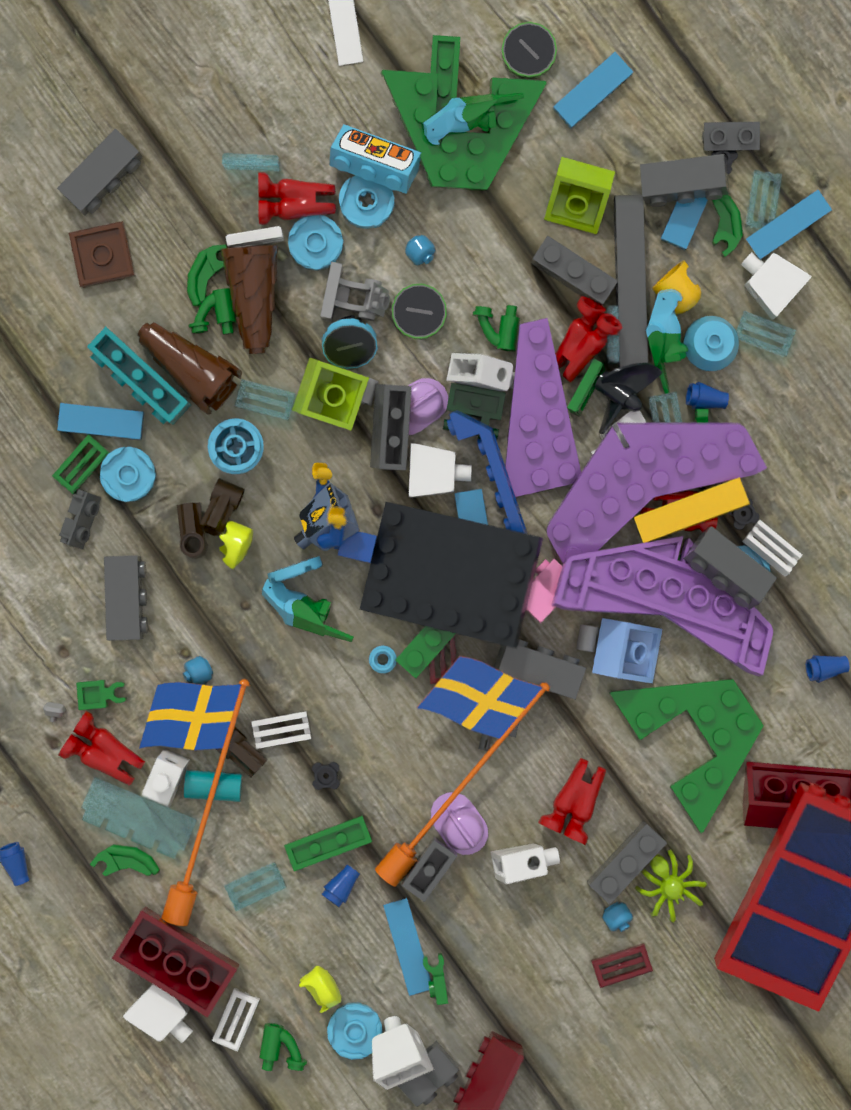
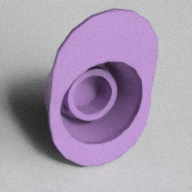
M422 378L409 385L412 386L408 435H414L439 419L447 409L448 394L445 387L431 378Z
M453 792L445 793L437 798L431 809V818ZM462 794L455 798L434 823L435 829L445 843L462 855L478 852L485 845L488 838V827L472 802Z

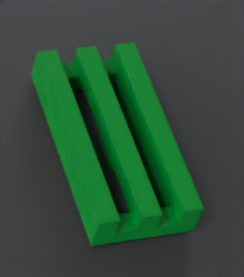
M593 359L567 407L572 414L579 417L584 411L595 390L597 378L605 372L602 362Z
M88 434L52 477L69 492L75 494L110 452ZM89 444H92L93 447L69 475L63 479L61 475ZM97 451H100L101 454L94 460V462L87 468V470L80 476V478L71 486L69 483L73 480V478L81 471V469L88 463V461L95 455V453Z

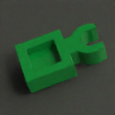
M106 680L76 682L78 710L107 708L108 699L115 703L127 701V697L119 698L115 695L116 688L124 687L125 683L116 682L106 688Z

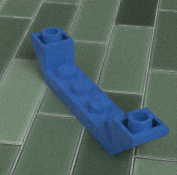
M458 410L449 414L451 419L447 420L451 435H456L458 441L480 434L481 439L477 440L478 447L482 456L487 455L490 465L486 466L490 481L496 482L498 492H495V497L499 508L504 507L507 518L504 519L506 529L528 534L493 428Z

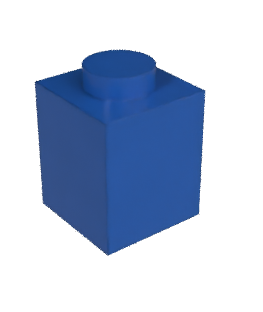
M358 531L345 539L342 545L334 547V549L339 550L338 556L371 563L377 536Z

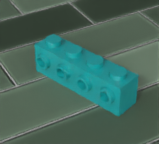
M106 326L87 346L93 352L90 358L101 368L107 365L113 371L110 376L122 387L128 384L134 390L131 395L144 406L147 402L155 410L151 414L163 425L167 421L174 425L191 406L181 394Z

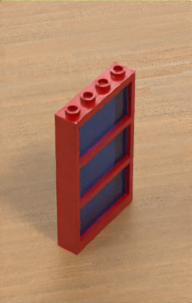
M800 783L714 960L717 969L819 1012L851 950V800L839 794H836L835 797L826 794V790L819 785L811 783L808 786Z

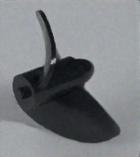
M635 363L617 368L611 372L606 371L597 378L594 388L608 398L599 430L600 434L606 432L621 408L635 412L641 410L642 403L636 394L662 374V371L657 366L650 363Z

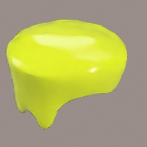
M229 521L226 524V534L220 535V539L225 544L220 546L219 550L225 555L223 562L229 568L234 569L247 555L253 539V529Z
M315 966L300 979L299 987H306L316 1003L322 1006L319 1011L320 1013L329 1010L341 1002V994L335 980L323 967Z

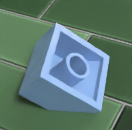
M602 618L592 673L653 684L663 629Z

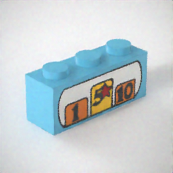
M343 124L330 148L329 166L359 176L364 180L386 186L391 190L407 194L419 171L421 152Z

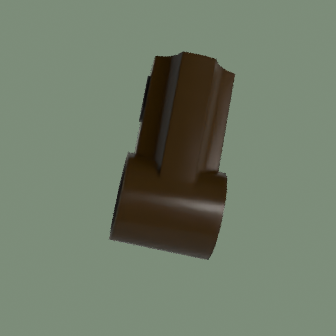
M219 478L211 493V502L199 528L212 536L222 535L233 511L236 512L245 489Z
M201 502L177 505L181 539L180 549L184 555L192 559L201 558L205 555L208 548L205 532L199 528L203 518ZM198 538L201 543L200 549L195 553H190L187 550L188 541Z
M234 727L226 759L230 758L243 772L252 778L267 759L247 741V737L237 727ZM222 748L215 749L221 754Z

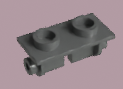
M704 122V131H702L704 151L760 150V122Z
M79 489L77 494H73L68 512L76 516L74 520L65 518L59 536H61L60 542L84 549L85 543L90 537L93 520L99 512V504L102 497Z

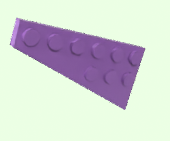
M548 318L519 324L505 462L516 497L574 484L581 473Z

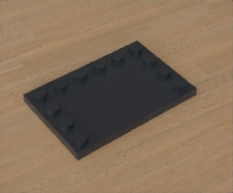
M385 502L359 610L517 648L543 538Z

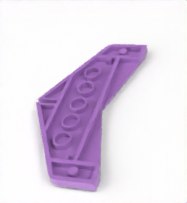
M617 423L629 446L624 448L613 426H611L547 524V536L564 564L573 555L598 551L654 497L755 475L767 467L748 431L740 423Z
M683 536L573 555L564 562L552 606L574 611L663 615L745 672L758 677L764 674L773 636L771 624L755 607L748 610L739 606L731 595L716 588L709 578L690 567V563L683 559L694 544L689 538L684 542L680 561H678Z

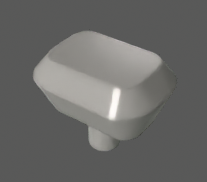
M48 702L43 706L45 715L51 716V722H55L56 717L61 718L66 710L63 704Z

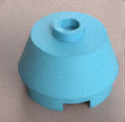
M705 316L697 319L689 326L684 336V344L689 349L686 352L687 358L694 366L705 371H717L727 367L735 359L739 349V339L735 328L727 320L717 316Z
M238 418L225 420L218 424L209 436L208 453L210 459L223 472L229 474L248 472L258 464L263 454L264 444L259 430L246 420Z

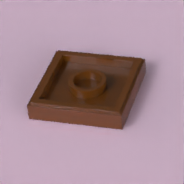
M123 221L69 233L81 288L136 277Z

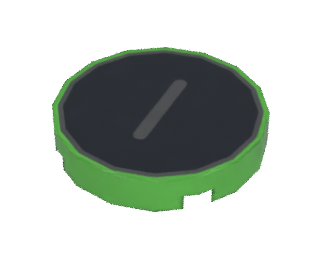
M525 22L509 30L504 37L501 51L503 62L510 72L521 78H537L548 72L554 64L557 47L555 38L547 28L538 23Z
M412 284L403 288L395 297L392 305V319L397 329L403 335L412 339H427L435 335L443 327L447 317L446 303L443 296L434 287L426 284Z

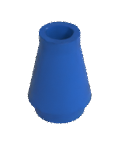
M701 382L696 384L690 383L686 393V405L692 406V409H726L729 401V393L722 392Z
M813 655L812 659L806 660L807 676L810 681H816L817 683L849 672L850 669L846 656Z
M13 842L1 847L0 863L12 879L14 886L28 882L30 878L27 871L24 847H20L19 842Z
M346 865L342 871L324 886L325 890L321 895L337 907H340L343 902L346 904L360 873Z

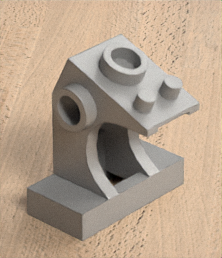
M331 262L320 315L321 320L332 322L335 308L359 313L358 318L374 321L375 316L384 317L385 310H387L390 303L389 290L381 286L382 282L366 279L365 284L342 279L343 264ZM350 289L366 292L364 306L348 303Z

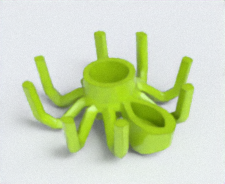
M669 850L672 875L669 873L668 862L662 855L657 854L649 863L653 872L661 877L662 881L652 876L645 868L641 873L651 882L660 886V888L647 891L636 886L635 889L640 894L648 897L662 894L653 912L650 913L651 917L658 915L660 907L665 899H668L669 921L674 923L676 916L673 900L679 904L678 899L685 900L682 896L684 894L698 906H703V902L686 890L685 887L697 886L705 888L707 882L683 881L693 870L691 855L687 856V870L678 877L677 860L673 851Z

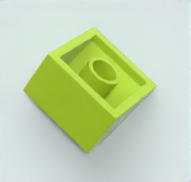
M561 157L544 220L597 234L611 191L615 171Z
M309 358L292 410L299 414L352 430L369 377Z

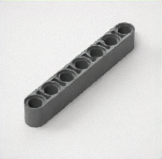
M614 195L615 279L618 281L616 284V317L622 324V330L617 334L618 368L635 363H648L644 203L642 195Z

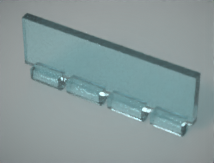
M94 777L81 807L86 810L82 818L83 821L100 828L104 819H109L105 830L125 839L130 829L135 830L131 841L149 849H152L155 840H159L160 843L156 852L175 859L179 849L185 850L197 822L192 817Z

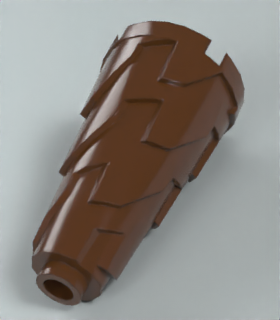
M277 245L221 249L226 283L230 287L232 308L234 313H236L244 349H249V354L265 353V347H270L272 311L275 308V283L277 281Z
M155 322L152 324L145 323L137 334L140 337L139 344L173 378L175 383L190 396L189 399L207 415L212 414L210 407L217 411L231 396L237 387V384L232 381L234 376L241 379L242 371L221 356L217 357L178 333L170 332Z

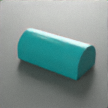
M187 770L184 782V798L207 800L215 772ZM221 772L213 800L241 802L243 774Z

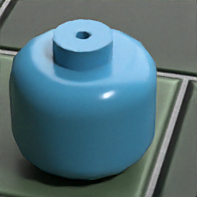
M419 235L413 237L407 243L405 253L415 265H421L423 262L429 264L434 258L433 254L436 248L426 236Z
M197 656L184 664L185 672H183V677L187 683L191 681L193 684H204L212 679L213 671L206 658Z
M616 902L604 910L602 918L611 931L619 929L620 932H623L630 927L628 923L633 920V915L624 902Z

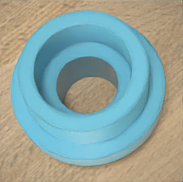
M378 646L370 653L369 663L374 671L388 673L395 667L397 657L394 650L390 647ZM380 654L387 655V664H379L377 659Z

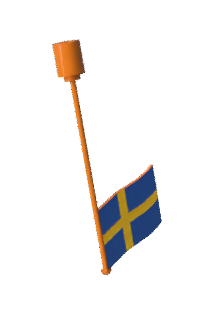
M459 656L417 706L418 709L441 714L472 731L498 738V740L409 845L405 842L402 845L396 843L376 866V873L384 881L396 887L417 862L415 857L417 852L413 848L544 692H549L550 686L547 683H541V686L513 678L483 661Z
M246 679L240 680L239 684L210 686L173 682L157 685L139 749L152 746L188 750L222 748L184 881H178L177 885L170 886L162 913V920L173 925L188 926L197 891L193 889L194 886L189 881L246 686H250L249 681Z

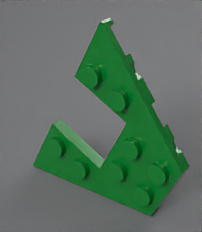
M393 70L381 71V76L384 78L393 98L392 101L399 111L400 119L408 137L411 138L415 150L421 152L420 163L424 167L429 184L435 188L488 190L547 84V81L492 77L490 79V94L523 93L524 98L495 103L493 107L496 127L489 128L488 133L449 132L442 139L438 140L439 145H434L427 140L424 134L423 123L436 114L438 74Z
M734 679L609 692L639 740L685 710L688 712L716 756L671 784L670 787L699 832L703 833L764 727Z

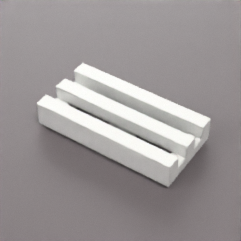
M279 226L226 236L228 248L251 247L284 241L283 231Z
M761 520L755 523L742 541L785 577L802 557L799 551Z
M307 711L251 721L256 749L311 739ZM299 718H302L303 721L301 724L259 731V726ZM301 729H304L305 734L261 742V737Z
M234 988L212 1041L238 1052L260 998L250 996V994L243 993L239 989ZM236 997L242 1000L225 1039H223L220 1035ZM250 1002L252 1004L235 1043H232L230 1040L245 1004Z

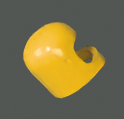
M685 260L674 266L652 287L656 295L660 290L667 289L677 290L681 293L683 299L678 301V305L674 310L675 314L687 312L701 298L700 286L692 283L687 275V268L689 266Z

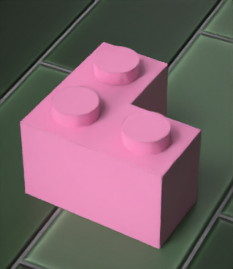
M545 559L536 568L535 572L538 575L533 579L526 611L540 623L556 608L552 606L562 566L555 559H552L550 563Z

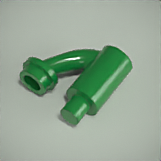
M230 288L214 290L201 303L194 323L188 324L192 334L208 332L209 322L204 321L212 307H215L217 325L222 326L223 335L234 334L232 323L236 322V316L232 308Z
M476 306L472 315L478 317L479 324L487 340L497 347L496 349L515 352L520 318L516 317L517 306H506L505 315H501L499 333L494 331L488 319L493 318V314H491L492 308Z
M265 1023L259 1058L263 1059L262 1070L273 1071L274 1061L279 1060L281 1042H283L291 1057L286 1059L288 1063L287 1068L303 1071L304 1066L307 1065V1060L302 1059L294 1037L282 1025Z

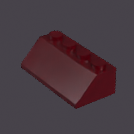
M746 761L743 792L744 826L778 829L800 783L808 786L813 783L824 788L826 794L833 797L839 794L851 800V770ZM807 803L794 830L851 835V821Z
M145 906L140 911L112 959L208 1018L240 964L177 925L162 920V916Z
M494 1031L491 1032L489 1038L484 1036L478 1048V1052L481 1054L477 1062H471L465 1077L469 1079L465 1087L460 1086L453 1099V1102L456 1103L454 1110H499L524 1059L522 1045Z

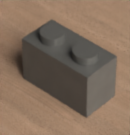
M434 836L417 859L415 865L403 879L402 887L425 902L456 859L457 852Z

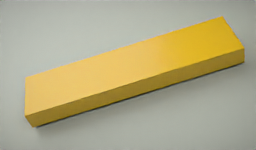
M739 477L635 516L634 519L642 541L646 543L748 506L750 503Z

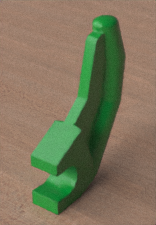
M722 195L721 199L712 200L720 218L712 244L715 246L720 241L727 244V249L721 253L723 258L737 247L743 236L740 210L730 195Z
M213 245L198 253L187 276V294L194 307L200 306L201 302L205 299L208 280L214 274L224 269V263L217 259V254L221 252V249L227 248V245Z
M115 844L99 852L90 863L91 866L95 867L99 861H104L107 865L106 870L102 873L104 876L127 868L147 876L151 874L156 875L160 871L153 857L137 847Z

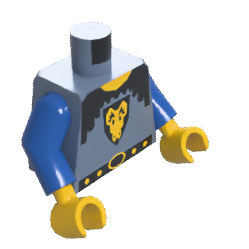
M314 463L312 476L314 479H318L316 481V494L299 514L303 530L294 536V540L301 549H306L313 543L321 550L328 551L333 547L342 545L345 539L360 529L348 495L330 483L329 480L332 477V472L327 464Z

